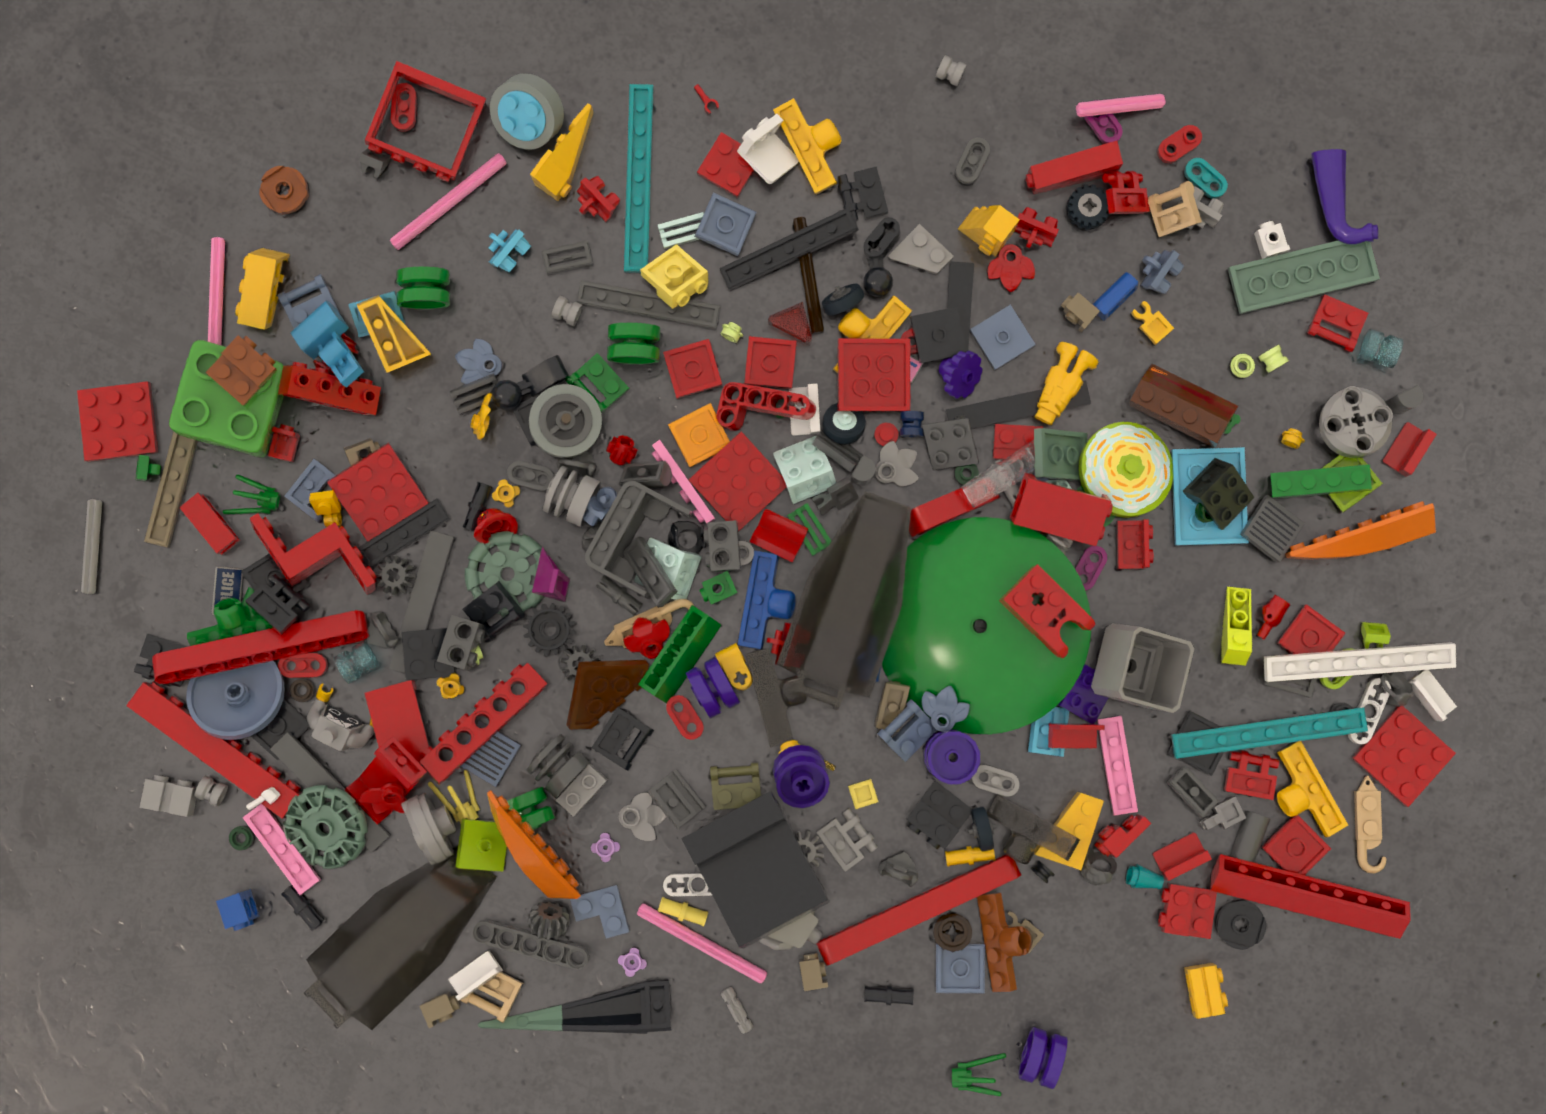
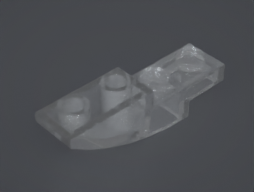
M1034 440L1003 461L995 463L962 486L972 507L988 501L1023 479L1024 473L1032 474L1035 472Z

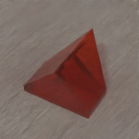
M803 302L770 315L768 319L769 325L809 346L811 345L812 335Z

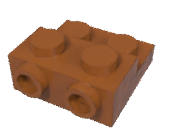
M238 335L205 373L240 404L245 406L275 374L277 369L273 366L276 362L265 352L260 355L254 350L257 345L247 336L242 339Z

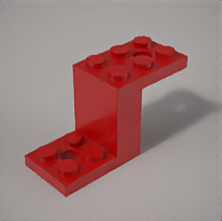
M257 513L249 518L253 530L291 587L341 556L367 596L375 591L377 577L370 566L365 568L361 552L356 546L351 547L349 544L350 536L343 526L338 527L334 522L287 552V548L280 537L274 538L273 527L266 517L261 518Z

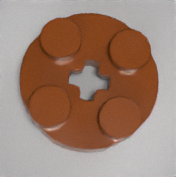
M273 167L261 179L262 183L259 188L261 200L270 210L280 215L290 214L299 210L309 197L305 178L298 170L292 167ZM283 184L285 187H290L287 195L278 194L280 192V185Z

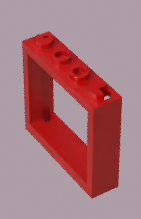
M396 61L365 138V144L369 146L368 149L372 152L382 154L383 151L390 154V158L399 163L407 161L414 164L413 168L426 173L429 170L436 173L435 177L443 181L449 182V179L455 181L486 104V98ZM400 78L475 108L451 170L376 139Z

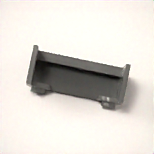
M628 481L621 487L585 553V561L588 566L649 599V593L630 583L635 571L628 560L622 558L624 556L623 551L630 545L645 516L656 521L662 520L667 516L671 508L691 519L694 514L691 510L636 481Z

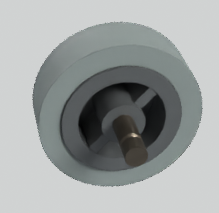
M569 384L556 385L542 392L534 401L529 415V429L535 443L547 454L559 458L576 457L590 449L597 440L602 425L601 411L596 400L586 390Z

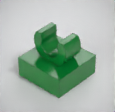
M139 455L135 480L146 481L147 474L159 475L161 465L149 464V456Z

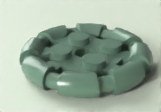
M510 531L493 533L488 539L489 543H477L468 556L470 560L464 573L468 592L471 591L474 599L482 594L479 588L480 585L485 583L489 589L500 581L523 612L531 607L534 609L545 597L532 593L533 585H530L532 576H536L542 547L525 534L521 536ZM512 543L520 545L518 552L510 550ZM497 545L499 552H495L492 555L489 549ZM533 555L537 562L530 566L527 558ZM479 562L486 564L484 573L477 571ZM507 567L512 568L515 572L514 578L510 581L503 580L501 575L502 571ZM524 592L527 599L519 603L516 596ZM504 607L497 614H501V617H504L509 611Z
M315 785L303 789L302 794L299 796L295 795L292 798L288 811L285 814L286 820L283 822V831L287 841L289 842L288 839L291 840L289 844L295 846L309 865H319L323 869H335L347 865L349 860H355L362 852L366 843L365 833L368 832L367 820L363 810H359L356 806V800L347 792L337 787L330 789L327 785ZM325 798L332 799L331 802L325 803ZM307 801L311 805V808L309 810L306 807ZM347 809L351 816L346 818L342 812L343 810ZM295 820H302L301 825H298V823H296ZM319 823L327 824L330 829L329 833H323L319 828ZM354 832L355 837H349L348 834ZM300 838H302L303 841L306 843L305 846L299 840ZM341 847L344 853L338 852L337 849ZM318 850L325 851L324 856H319Z

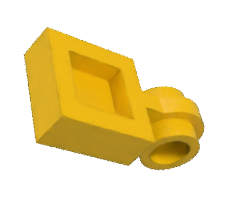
M331 490L310 493L309 501L317 515H324L325 527L334 522L337 526H341V504L335 492Z

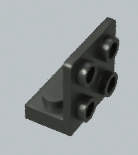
M1214 458L1183 490L1187 498L1203 505L1216 526L1221 530H1224L1254 499L1253 494L1233 464Z

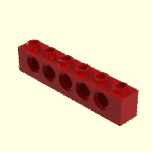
M526 663L524 666L519 664L510 673L512 677L506 683L503 680L500 681L492 689L493 695L488 699L483 697L474 706L476 710L470 716L467 713L464 714L456 722L457 728L452 732L447 730L439 737L440 743L434 749L430 746L420 755L422 760L419 761V764L439 786L547 687L546 681L529 663ZM514 684L523 685L524 693L521 695L513 694L511 687ZM497 700H503L506 702L507 708L501 712L496 711L493 708V703ZM480 716H484L489 720V724L485 728H479L476 726L475 720ZM460 733H468L471 736V741L466 745L458 743L457 737ZM444 749H448L453 753L452 759L446 762L439 758V753Z

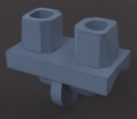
M1164 250L1162 254L1155 252L1153 257L1144 256L1142 261L1146 267L1143 273L1147 276L1141 283V286L1145 289H1152L1160 294L1167 293L1171 283L1164 277L1167 272L1173 276H1177L1181 272L1184 265L1178 259L1180 254L1175 250H1172V252Z
M611 487L601 488L597 495L590 498L583 520L591 526H595L598 521L602 522L617 496L616 491Z

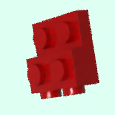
M1138 814L1136 816L1130 815L1122 823L1123 829L1114 824L1112 826L1106 825L1098 833L1100 838L1094 846L1104 856L1109 857L1111 855L1117 858L1151 823L1145 816Z
M1167 883V888H1163L1162 902L1165 903L1164 912H1160L1158 926L1161 927V931L1169 934L1211 939L1217 892L1210 891L1211 889Z

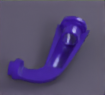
M1329 149L1313 152L1311 155L1320 202L1327 226L1332 235L1337 240L1346 244H1359L1365 241L1374 242V239L1379 237L1378 225L1368 223L1364 227L1356 229L1350 227L1346 222V151L1342 149Z

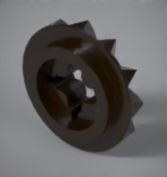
M952 913L940 917L935 923L933 930L935 942L942 950H948L952 953L963 950L970 944L972 938L970 923L966 918L958 914ZM952 924L955 932L960 934L956 935L954 942L950 939V935L945 933L950 931Z

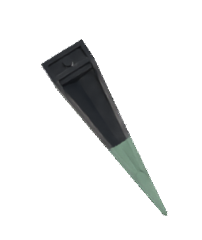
M669 980L644 982L595 997L507 1017L504 1023L495 1019L480 1022L478 1026L490 1029L635 1034L671 1031Z

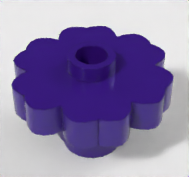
M969 350L966 353L960 351L953 357L945 358L941 362L939 374L946 383L944 390L948 395L957 399L960 396L966 398L974 391L975 384L980 382L983 368L980 366L982 359L978 354Z

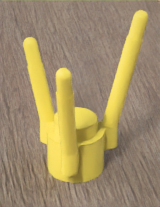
M466 769L464 770V776L471 805L468 801L462 804L452 786L449 785L447 789L457 805L454 809L432 782H428V786L451 812L456 822L459 821L460 824L462 819L476 820L479 818L477 811L480 810L475 799L469 772Z

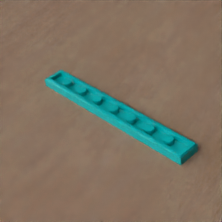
M650 84L629 85L624 273H641L640 269L648 265L654 90V86Z
M1361 707L1171 734L1174 758L1177 759L1367 732L1368 727L1365 708Z

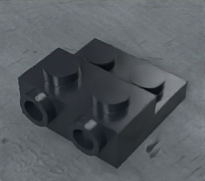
M934 781L905 819L910 822L907 826L919 835L922 831L929 837L926 841L937 850L940 846L946 849L959 832L961 826L971 815L972 809L938 782Z

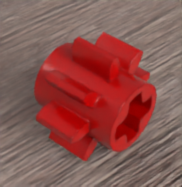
M621 435L618 438L613 437L606 451L611 453L609 458L613 463L624 465L626 462L631 463L638 449L633 448L634 441L630 437Z

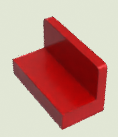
M1406 422L1382 459V463L1405 477L1412 475L1437 434L1430 429L1422 431L1413 424Z
M765 509L749 542L793 562L803 544L808 528L771 510Z
M1049 723L1048 748H1097V730H1105V725Z
M1194 832L1152 853L1164 879L1167 881L1212 860L1208 850L1203 848L1197 834Z

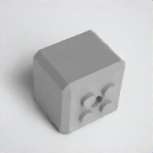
M1112 623L1105 629L1091 687L1094 693L1100 696L1143 708L1174 713L1180 709L1194 647L1190 641L1153 630ZM1129 661H1131V669L1127 672Z

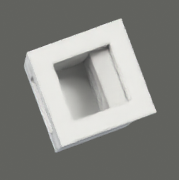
M1269 221L1259 225L1260 229L1254 233L1262 259L1285 254L1290 250L1281 223L1274 225L1273 221ZM1274 234L1276 241H1271L1269 235Z

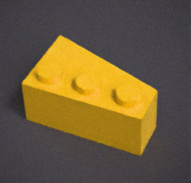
M1001 205L989 206L988 209L985 206H982L980 209L974 207L958 230L980 245L978 248L988 256L992 254L996 257L1001 248L1013 235L1020 219Z
M379 295L357 304L386 373L431 355L430 351Z
M1077 792L1032 853L1082 870L1104 801Z

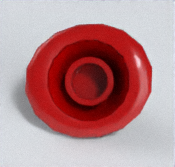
M490 508L484 510L477 518L474 537L478 542L486 544L489 543L488 539L493 533L510 531L516 534L518 523L511 514L504 513L500 509Z

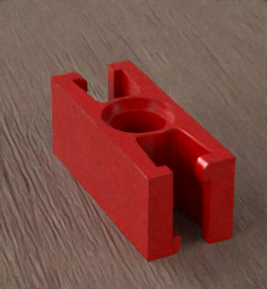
M196 493L179 507L217 554L224 555L241 541L204 494Z

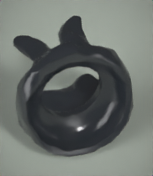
M691 521L672 523L667 538L668 545L682 551L698 554L702 547L706 548L704 526L699 528L695 522ZM686 529L693 531L697 537L695 546L690 549L682 547L678 540L680 532Z

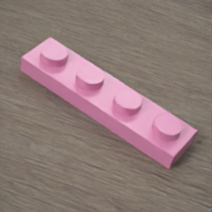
M658 440L652 445L655 450L652 452V455L656 461H666L669 464L672 472L671 482L673 484L678 482L682 488L679 493L686 503L692 502L696 508L693 513L700 523L705 521L706 524L715 521L714 516L662 442Z
M1122 716L1098 719L1097 724L1105 725V730L1098 731L1112 813L1115 816L1138 812Z
M260 804L243 817L299 895L305 893L321 880L311 865L305 861L303 855L298 852L293 844H289L291 840L288 839L289 842L287 841L283 827L268 808Z

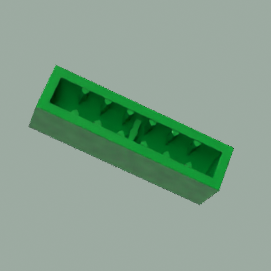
M692 605L638 685L667 704L668 700L676 694L686 679V672L694 667L721 627V624Z

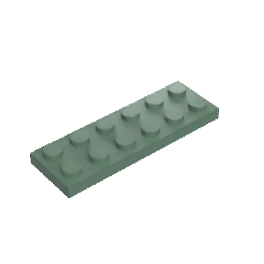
M1338 240L1228 268L1239 314L1380 280L1372 246L1368 241L1359 244H1346Z

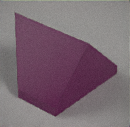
M542 546L532 593L565 602L570 578L559 570Z

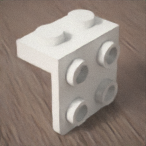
M778 114L770 119L764 118L757 125V129H749L743 135L742 139L744 141L737 150L768 184L774 183L799 162L797 156L775 134L783 122V119Z

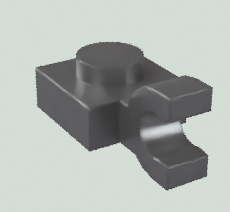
M845 477L827 488L828 495L819 494L812 499L821 514L824 515L832 507L836 506L839 510L859 497L848 477Z
M1232 796L1213 807L1215 814L1199 820V823L1203 830H1208L1218 824H1221L1222 828L1226 829L1246 819V816L1236 796Z

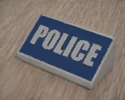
M216 567L212 615H214V606L223 599L232 597L241 601L243 574L241 571L244 569Z

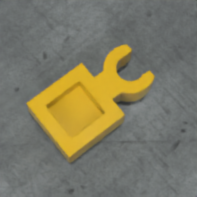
M1143 301L1140 305L1144 308L1145 313L1139 314L1134 309L1131 314L1135 319L1144 322L1139 328L1156 345L1174 327L1159 311L1153 315L1150 305Z

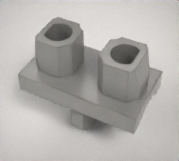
M1194 186L1193 195L1202 221L1196 225L1203 228L1205 224H1208L1214 228L1222 217L1220 213L1224 204L1212 198L1208 206L1200 202L1204 192ZM1182 198L1178 204L1184 203Z

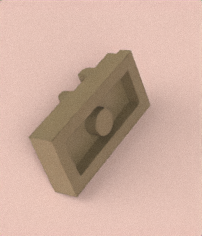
M896 681L884 684L875 721L876 728L884 730L905 709L910 686L902 685Z

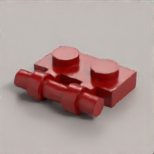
M1111 171L1103 174V182L1112 185L1111 189L1106 190L1109 214H1144L1150 212L1147 188L1139 187V183L1143 181L1141 173H1136L1135 171H1126L1125 173Z
M1240 750V752L1230 751L1229 760L1237 761L1238 768L1228 767L1224 791L1273 800L1277 776L1268 775L1269 768L1278 769L1279 759L1270 758V755L1266 754L1261 756L1252 755L1244 750ZM1247 764L1259 765V773L1246 771Z

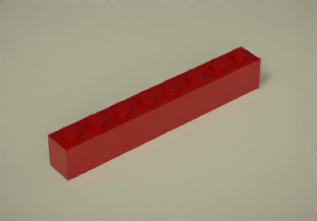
M155 681L152 683H142L126 705L128 708L254 799L259 798L263 791L270 787L275 788L281 794L280 797L271 805L266 800L261 804L280 818H286L285 814L288 811L292 798L295 795L299 796L302 794L299 791L301 787L290 779L286 781L281 778L279 770L271 765L269 767L263 765L261 757L251 751L249 753L241 749L243 745L236 739H220L203 731L193 720L189 710L183 707L185 703L174 695L169 697L165 694V688Z
M1222 854L1219 855L1211 872L1210 891L1401 939L1411 921L1410 902Z

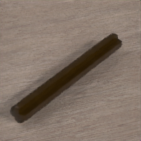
M805 217L794 218L795 232L807 227ZM809 253L799 258L811 332L817 334L824 331L812 253Z

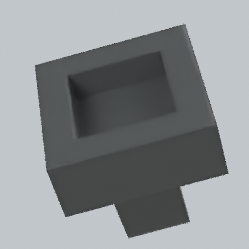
M366 149L361 153L359 159L361 171L366 173L369 167H373L375 169L374 177L377 178L383 173L386 166L389 165L391 156L383 152L382 154H377Z

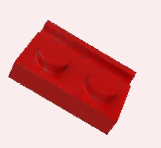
M995 424L993 459L1035 462L1034 429L1043 428V426Z

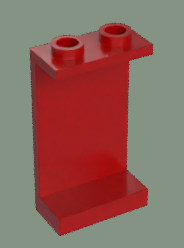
M1024 473L1010 519L1015 525L1097 546L1098 540H1101L1104 536L1105 526L1103 525L1106 517L1109 518L1111 515L1113 504L1105 494H1102L1101 497L1043 482L1037 480L1033 474Z
M415 680L366 692L365 697L378 747L394 737L419 763L422 760L420 755L429 747L415 694V690H417Z
M394 737L390 738L374 752L376 757L360 777L345 788V791L356 800V803L377 825L388 817L394 809L375 814L372 803L360 802L362 793L368 789L381 788L388 783H396L403 787L404 797H406L427 772Z

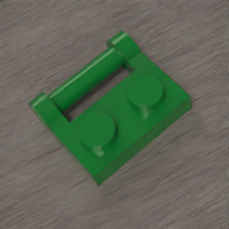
M598 353L565 381L567 384L578 386L591 394L596 400L601 414L629 390V387ZM586 376L606 398L603 402L600 403L581 382L580 379Z

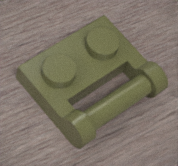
M758 762L751 763L750 766L710 767L714 810L739 808L761 796ZM752 775V782L719 785V778Z

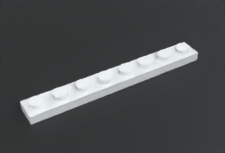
M1452 642L1264 656V676L1267 682L1456 668V645Z

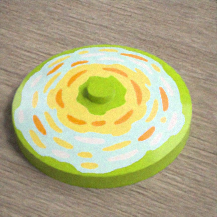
M1133 422L1109 424L1093 434L1084 445L1079 459L1080 481L1085 493L1098 497L1105 494L1110 498L1113 504L1111 515L1124 518L1138 517L1155 509L1167 497L1173 483L1172 457L1163 440L1151 429Z

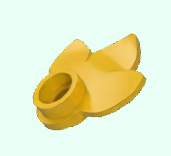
M491 393L484 397L480 411L477 415L474 414L471 420L470 427L473 428V433L477 435L478 440L485 436L490 421L488 414L491 410L488 404L492 396Z

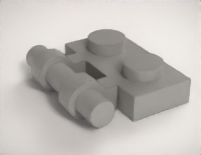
M850 808L842 813L847 820L842 826L835 818L816 832L845 872L865 858L859 850L863 846H866L870 853L878 848L873 841V835L870 832L867 833L860 823L861 819L859 816L854 815ZM851 828L860 838L855 843L846 833Z

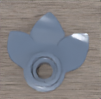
M475 339L473 349H463L455 355L457 362L466 369L461 378V382L464 384L493 373L497 376L501 372V360L493 354L491 345L484 340ZM492 361L494 363L492 369H486L485 365L487 362Z
M952 686L945 687L937 696L927 691L922 696L923 710L931 717L933 727L940 732L951 730L956 722L963 721L969 713L970 704L958 702ZM944 717L947 720V723L942 724L939 721V718Z

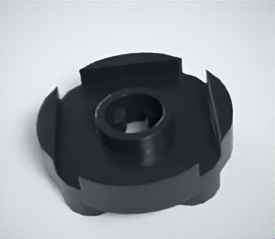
M1245 900L1230 901L1218 913L1216 919L1217 933L1230 947L1245 950L1258 944L1263 939L1266 932V920L1255 904ZM1240 918H1244L1247 928L1237 931L1238 928L1235 926V922L1239 921Z

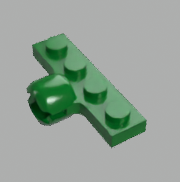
M231 597L219 601L214 606L213 614L218 623L217 625L188 632L187 640L190 646L267 630L273 627L259 614L254 616L247 615L241 601Z

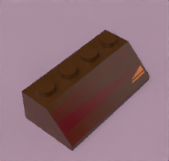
M1151 364L1130 399V407L1215 449L1238 408V405L1154 364Z

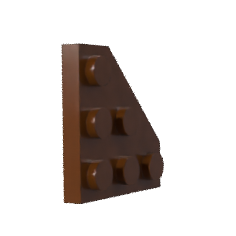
M646 660L579 662L566 724L570 730L592 729L599 723L598 719L608 711L612 713L626 701L624 698L632 691L640 690L642 687L638 684L648 671V662Z

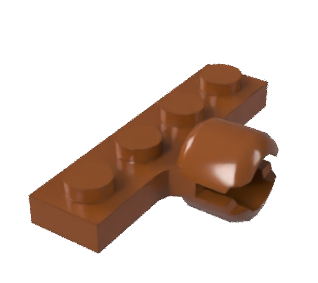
M1001 893L982 894L977 897L992 992H1011L1017 990L1012 958L1013 956L1026 955L1031 949L1032 938L1029 931L1023 926L1010 927L1007 925Z

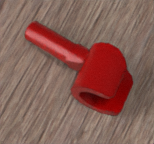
M699 84L694 86V89L705 104L704 110L707 114H711V111L707 108L709 103H713L717 109L719 108L718 102L710 99Z

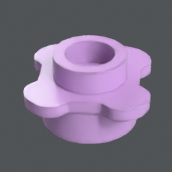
M602 833L598 842L591 845V851L597 853L603 862L610 861L611 855L620 849L619 843L610 839L608 833ZM604 845L608 846L607 850L603 849Z
M631 948L629 953L620 955L618 958V963L623 966L625 974L629 977L634 976L635 972L639 969H644L647 965L646 960L642 959L639 955V949ZM630 960H634L635 963L630 964Z

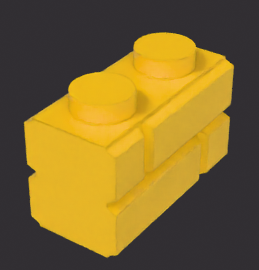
M1214 963L1185 967L1193 1017L1199 1019L1225 1014L1224 1007H1228V1001L1225 992L1221 993L1220 983H1223L1221 968H1217Z

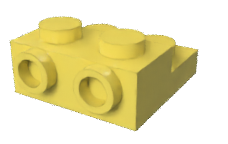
M677 244L640 269L641 276L657 289V296L672 309L678 305L680 307L685 306L689 302L690 296L696 292L698 294L703 293L709 283L708 271Z

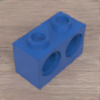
M251 889L216 901L225 929L233 927L234 931L245 928L254 924L253 919L260 917Z

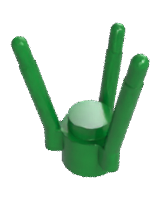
M237 474L235 476L236 479L264 492L260 491L258 495L234 490L233 494L256 499L257 505L261 507L223 510L222 513L271 514V510L277 511L280 492H275L276 488L267 487Z
M1002 1053L967 1063H958V1068H952V1088L1001 1096L1002 1093L999 1091L971 1086L972 1083H995L996 1080L994 1078L972 1077L971 1070H967V1068L1006 1058V1054Z

